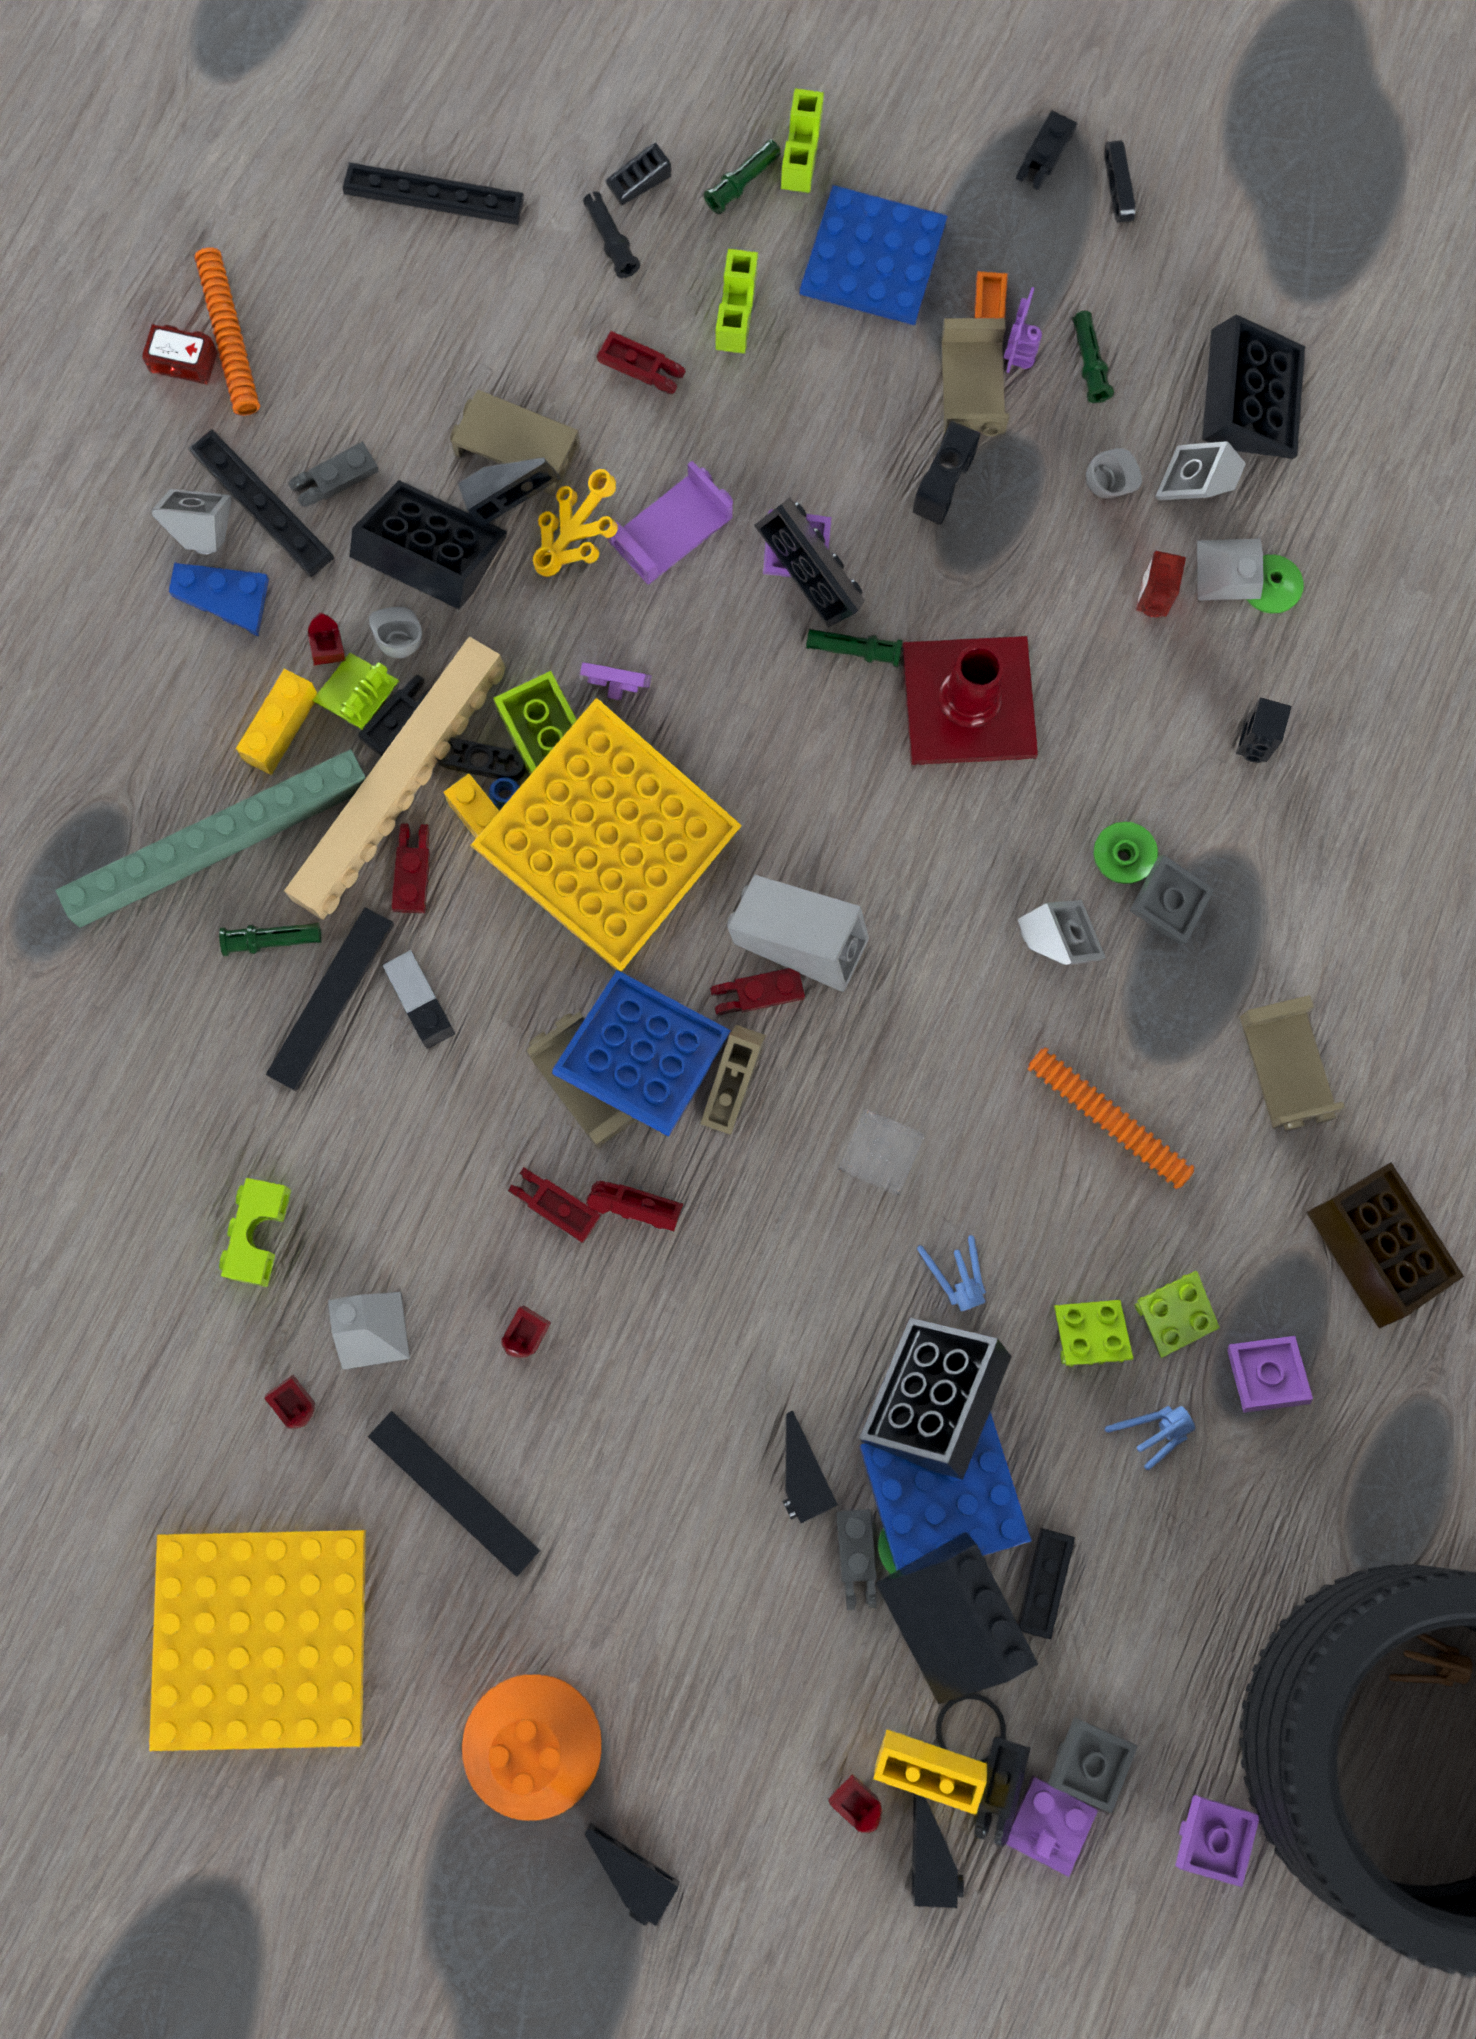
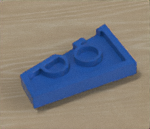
M174 563L169 593L172 597L204 612L208 611L221 617L225 622L232 625L236 624L247 629L249 633L259 636L269 578L267 574Z

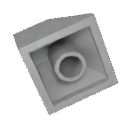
M1228 441L1178 445L1155 497L1157 500L1206 498L1235 490L1246 463Z
M170 489L154 506L152 516L185 549L196 550L199 554H212L217 552L225 541L231 507V495Z
M1261 538L1197 540V601L1261 599L1263 588Z
M1082 900L1045 903L1017 919L1021 928L1022 938L1027 943L1029 949L1062 964L1072 965L1095 962L1106 958Z
M401 1292L362 1294L328 1300L332 1335L342 1370L410 1359Z

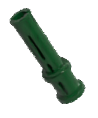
M771 139L767 140L740 167L733 172L725 173L721 177V181L713 189L708 188L703 193L706 204L714 213L722 214L725 211V206L734 198L738 199L742 196L744 187L781 155V150L777 143Z
M1080 311L1075 314V317H1072L1083 359L1084 366L1082 367L1081 375L1086 380L1088 387L1087 400L1090 403L1105 402L1114 395V389L1109 385L1107 377L1109 371L1108 364L1102 360L1091 312Z
M809 628L806 648L864 657V660L868 663H872L875 660L892 663L893 667H898L903 640L898 639L896 642L877 639L876 635L868 636V638L854 637Z
M316 922L261 929L254 925H248L245 929L227 930L226 927H222L219 930L221 953L223 957L229 956L232 952L250 951L251 954H255L260 951V948L321 943L320 924Z

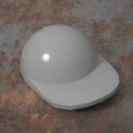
M1115 448L1104 451L1091 460L1086 470L1087 486L1096 496L1112 499L1130 494L1139 489L1142 483V475L1133 455L1124 448Z
M389 607L377 610L370 615L369 624L378 648L384 654L391 658H405L412 655L420 647L422 628L412 610L406 607Z

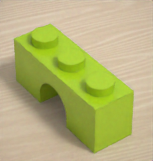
M794 89L789 135L782 163L781 189L807 193L811 191L823 115L824 92Z
M728 249L724 271L722 303L719 304L715 330V350L746 353L758 273V252Z
M246 1178L244 1185L239 1186L236 1195V1204L239 1205L236 1218L230 1220L227 1236L230 1237L228 1250L222 1252L219 1261V1270H222V1277L268 1287L275 1254L258 1249L254 1243L253 1235L256 1227L266 1220L284 1222L291 1189L285 1185Z

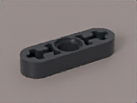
M1122 140L1108 141L1105 143L1104 160L1115 220L1117 223L1132 222L1135 218V199L1124 142Z
M452 737L448 743L451 745L450 747H453L456 754L464 755L463 749H467L464 757L465 763H461V756L450 755L449 759H437L438 764L443 768L494 779L507 777L517 781L525 772L524 761L520 753L515 750ZM485 753L489 757L488 762L481 767L474 766L471 763L473 755ZM497 755L498 762L508 764L510 759H513L518 768L512 767L511 772H507L504 765L496 763V769L494 770V756Z

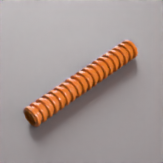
M203 248L197 251L194 258L197 263L196 266L211 326L214 329L213 333L216 338L215 341L218 346L217 349L220 354L219 357L222 362L228 393L231 396L232 409L237 415H252L260 409V403L255 384L253 383L254 379L251 375L252 371L249 366L250 363L247 358L248 355L245 350L241 328L238 325L239 320L234 308L235 305L232 300L233 297L230 292L231 289L228 284L222 254L217 248Z
M1048 1048L1041 1049L1029 1063L1027 1070L1030 1072L1034 1070L1037 1073L1035 1075L1037 1078H1044V1083L1046 1085L1050 1083L1053 1086L1051 1088L1053 1091L1059 1090L1062 1098L1066 1096L1069 1099L1068 1103H1075L1077 1105L1076 1109L1078 1111L1080 1109L1085 1111L1084 1116L1088 1117L1090 1115L1093 1118L1092 1122L1094 1124L1098 1122L1101 1124L1100 1129L1104 1130L1106 1128L1109 1131L1108 1135L1110 1137L1116 1136V1141L1118 1143L1123 1142L1126 1150L1132 1149V1154L1135 1157L1137 1155L1142 1157L1140 1159L1141 1162L1145 1163L1147 1161L1150 1164L1148 1167L1151 1170L1154 1168L1158 1170L1157 1175H1164L1167 1183L1173 1182V1187L1176 1190L1181 1188L1192 1176L1195 1169L1192 1164L1190 1166L1185 1164L1187 1162L1186 1159L1182 1158L1180 1160L1177 1157L1178 1153L1176 1151L1170 1152V1147L1168 1145L1163 1146L1161 1139L1158 1138L1156 1140L1153 1138L1154 1134L1152 1132L1147 1133L1144 1131L1146 1129L1145 1126L1139 1127L1136 1119H1129V1114L1127 1112L1123 1114L1120 1111V1106L1114 1107L1111 1099L1107 1101L1104 1098L1105 1094H1098L1096 1092L1097 1088L1095 1086L1092 1088L1088 1086L1089 1081H1082L1079 1073L1073 1074L1071 1072L1073 1069L1071 1067L1066 1068L1064 1061L1061 1060L1059 1062L1055 1059L1057 1057L1055 1054L1050 1055L1047 1053L1049 1051Z

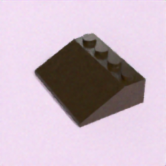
M1392 1162L1306 1212L1379 1329L1407 1317L1464 1277Z

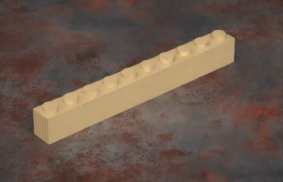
M470 636L284 890L293 902L322 920L325 919L327 914L335 911L340 902V896L346 888H350L356 882L358 871L365 862H369L374 857L377 845L384 836L386 837L392 832L395 827V820L402 810L405 811L410 807L414 794L420 785H425L429 781L437 759L442 760L447 756L451 746L448 743L451 737L455 738L457 734L460 735L465 731L469 722L468 719L475 709L479 710L483 706L487 693L493 684L497 685L501 681L505 672V665L500 654Z

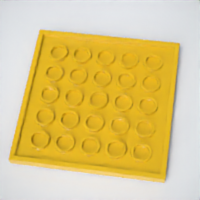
M595 698L470 846L614 969L622 972L742 825L598 698Z
M366 1530L157 1535L149 1751L355 1747L362 1745Z

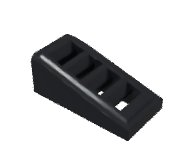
M655 142L606 179V184L620 204L623 205L672 177L671 163ZM645 168V169L647 170L648 174L645 175V174L642 172V169ZM633 174L638 179V182L636 183L630 177ZM623 180L629 187L626 191L620 184Z

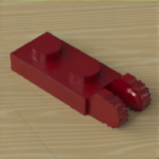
M611 330L597 354V362L651 386L654 385L658 390L669 394H674L678 386L673 380L659 374L660 370L662 369L666 374L680 379L683 378L686 372L681 364L666 358L664 354Z
M400 824L391 907L393 912L425 914L430 863L428 824L420 825L418 834L419 848H409V824Z
M791 968L735 979V982H726L710 988L712 996H722L732 992H737L739 1001L725 1002L715 1006L717 1015L737 1011L744 1013L805 999L800 973Z
M523 1167L519 1173L522 1175V1178L540 1188L533 1198L518 1186L511 1185L508 1191L528 1204V1208L584 1244L602 1215L595 1210L593 1211L586 1204L548 1179L543 1180Z
M601 1180L596 1181L592 1185L591 1193H589L586 1199L587 1207H590L593 1211L596 1210L598 1213L604 1214L610 1211L619 1214L623 1218L635 1219L651 1224L655 1228L675 1231L683 1207V1203L622 1184L617 1185Z

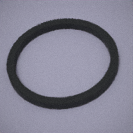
M969 1694L948 1701L941 1709L937 1718L936 1736L941 1748L948 1750L943 1742L941 1733L942 1721L946 1712L959 1701L966 1699L979 1700L994 1710L1000 1722V1737L1006 1739V1724L1001 1711L991 1700L978 1694ZM989 1756L978 1761L987 1764Z

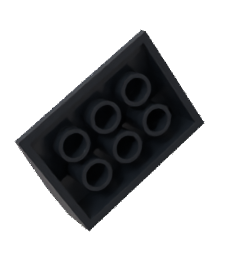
M1237 314L1211 329L1202 440L1208 443L1228 441L1234 450L1238 452L1291 459L1297 457L1305 346Z
M398 480L352 528L349 557L460 609L475 592L504 542L507 531L491 523L482 526L470 513Z
M790 497L754 526L825 624L830 627L859 611L865 602L861 596L862 589L854 579L848 578L843 571L844 565L836 554L830 553L824 544L825 538L817 528H812L806 520L807 514L804 508L798 502H793Z
M909 1318L859 1439L862 1442L930 1471L963 1480L1012 1356L998 1338Z
M967 1532L876 1582L938 1704L1009 1682L1038 1665L978 1545Z

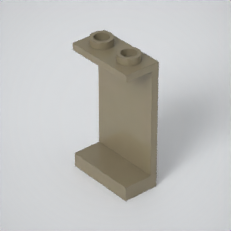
M944 318L941 333L944 434L952 420L986 436L1005 434L1009 420V413H1005L1002 342L1006 329L1005 318Z
M478 389L473 399L467 400L463 410V418L459 425L456 424L450 435L454 454L460 458L465 449L500 464L544 457L561 478L544 489L545 493L553 496L556 495L580 446L577 429Z
M1310 995L1250 1009L1240 1016L1273 1129L1284 1126L1285 1131L1295 1130L1304 1127V1121L1315 1119L1317 1124L1336 1119L1335 1113L1345 1108L1343 1102L1334 1103L1307 1015V1012L1314 1008Z
M579 1011L574 1016L569 1013L559 1019L555 1024L557 1028L546 1035L545 1032H542L529 1042L531 1047L526 1049L530 1059L598 1149L637 1119L552 1074L553 1067L584 1021V1017Z

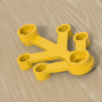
M598 469L590 475L588 486L591 492L574 516L572 506L577 502V493L569 486H562L557 491L556 499L559 502L560 535L555 542L553 532L559 526V518L550 511H545L539 516L538 525L541 528L542 547L534 553L533 564L535 570L541 576L551 577L559 572L562 565L583 560L591 564L598 559L599 549L591 542H584L579 548L565 550L570 542L599 534L605 538H611L617 533L618 525L609 516H603L596 522L584 524L601 499L610 497L616 490V480L606 470ZM570 493L569 497L564 500L565 496ZM551 519V522L546 526L547 521ZM610 523L609 528L604 531L605 526ZM591 549V553L586 556L587 551Z

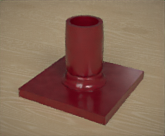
M1027 636L902 643L911 765L1037 758L1038 748Z

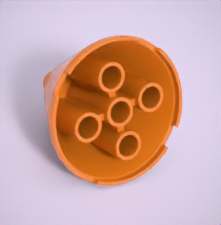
M524 1674L502 1681L479 1700L466 1723L462 1741V1757L468 1780L477 1795L489 1807L509 1818L537 1821L559 1815L571 1808L584 1796L596 1776L602 1750L599 1722L586 1698L572 1685L561 1679L549 1675Z

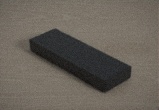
M1040 1528L1018 1619V1625L1022 1632L1049 1640L1052 1639L1075 1537Z

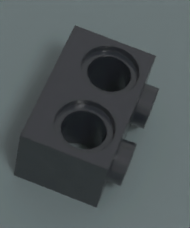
M1260 697L1244 721L1236 754L1244 756L1250 762H1267L1283 741L1292 706Z

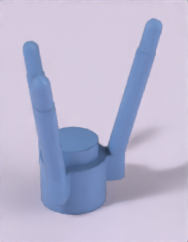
M973 1235L968 1236L974 1279L969 1278L960 1250H955L954 1256L963 1281L954 1285L956 1288L955 1292L924 1247L919 1245L917 1247L918 1252L947 1293L951 1305L958 1304L960 1311H964L986 1302L983 1296L986 1291L981 1279L977 1248Z
M1167 1406L1158 1412L1108 1425L1105 1427V1431L1109 1433L1162 1418L1163 1420L1159 1422L1161 1432L1137 1447V1450L1142 1452L1164 1438L1171 1440L1145 1464L1144 1468L1150 1470L1178 1444L1187 1440V1434L1195 1430V1425L1185 1408L1180 1406L1172 1410L1170 1406Z

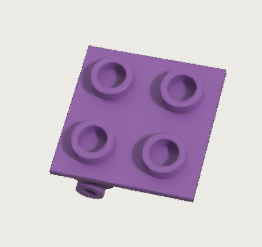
M1033 287L1028 299H1021L1017 318L1009 336L1004 359L1009 360L1006 371L1008 373L1011 365L1023 369L1032 367L1038 352L1042 332L1037 326L1025 324L1035 289Z

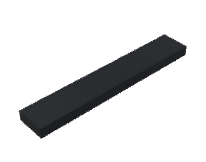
M351 162L348 164L342 187L344 195L514 225L519 224L524 203V193Z
M213 429L189 447L191 454L310 578L334 559L333 554Z
M364 907L266 1073L268 1077L297 1091L393 928L394 923L391 920Z
M393 1411L370 1433L368 1437L516 1577L521 1574L541 1551Z

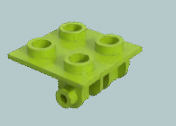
M349 653L345 661L339 665L312 701L362 730L399 683V680L387 674L388 669L383 664L378 662L374 666Z
M1197 1271L1188 1275L1185 1274L1182 1278L1156 1289L1153 1293L1138 1298V1303L1134 1304L1137 1313L1140 1316H1144L1161 1358L1220 1328Z
M1121 1300L1054 1305L1063 1350L1060 1351L1062 1364L1073 1367V1365L1080 1364L1093 1365V1363L1103 1364L1104 1362L1115 1361L1123 1363V1361L1133 1360Z

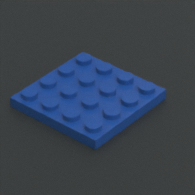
M833 185L800 286V295L915 326L948 215Z
M616 970L553 1067L552 1074L669 1137L727 1041L731 1030Z
M991 1412L988 1415L963 1480L930 1471L867 1443L859 1446L896 1571L965 1532L976 1542L983 1556L1031 1542Z

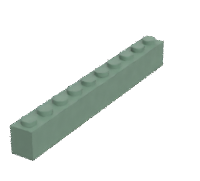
M352 749L64 885L55 891L67 917L81 928L352 798L366 777Z

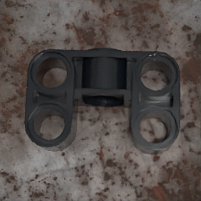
M953 420L950 422L941 446L916 493L913 507L914 514L939 525L943 523L952 502L955 485L961 473H967L974 459L981 435L980 432ZM942 464L947 465L951 468H945L944 466H942Z

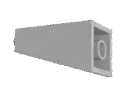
M754 875L750 884L743 888L741 902L736 912L731 913L727 923V928L735 945L842 992L845 991L869 940L861 906L758 875Z

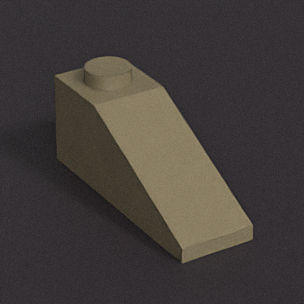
M735 1025L729 1035L700 1124L730 1135L732 1134L767 1035Z

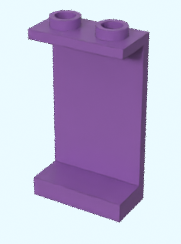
M693 461L687 464L688 476L624 527L615 521L618 525L617 533L613 537L608 538V542L648 585L732 519L733 500L724 489L719 490L713 484V479L709 472L703 467L699 468Z

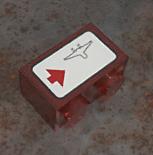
M152 324L141 357L150 373L208 385L218 352L212 338L205 333L199 331L191 333L181 331L171 325L158 326Z
M1155 550L1142 577L1136 611L1144 612L1145 615L1150 617H1167L1180 591L1186 557Z

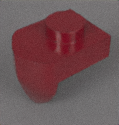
M322 612L318 613L308 626V638L314 666L345 661L337 623L330 616Z
M520 1306L501 1339L502 1348L511 1357L523 1358L533 1355L538 1349L551 1322L528 1307Z
M294 1375L269 1391L264 1397L285 1424V1427L289 1429H298L306 1426L315 1410L314 1400Z
M852 1774L828 1799L829 1804L857 1831L861 1833L874 1832L878 1829L882 1818L881 1803L878 1797Z

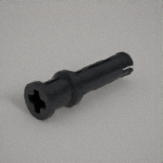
M593 191L596 200L594 201L589 193L584 197L583 203L587 207L605 242L604 252L607 257L612 259L617 277H630L639 270L641 263L638 257L633 256L629 248L630 242L628 238L620 234L600 192Z

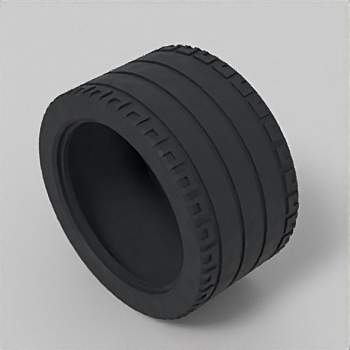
M1404 1564V1566L1387 1565L1368 1568V1572L1357 1571L1347 1577H1340L1334 1580L1335 1584H1326L1314 1595L1307 1596L1302 1606L1296 1605L1288 1618L1283 1619L1278 1624L1281 1628L1277 1633L1272 1632L1266 1648L1262 1649L1258 1656L1261 1659L1258 1665L1254 1664L1252 1669L1254 1674L1250 1684L1247 1683L1245 1691H1248L1247 1700H1243V1720H1240V1729L1243 1730V1738H1239L1243 1756L1241 1767L1246 1771V1776L1243 1777L1244 1782L1249 1790L1251 1806L1256 1808L1258 1812L1256 1814L1260 1815L1258 1823L1261 1824L1268 1842L1275 1845V1853L1282 1859L1288 1870L1297 1878L1299 1877V1882L1316 1897L1381 1943L1412 1961L1416 1960L1426 1967L1439 1969L1445 1973L1454 1975L1455 1972H1458L1464 1977L1473 1978V1976H1476V1875L1465 1880L1440 1885H1413L1387 1879L1365 1853L1349 1823L1340 1794L1337 1754L1341 1727L1349 1703L1361 1681L1383 1656L1410 1638L1428 1631L1444 1627L1464 1626L1476 1632V1572Z

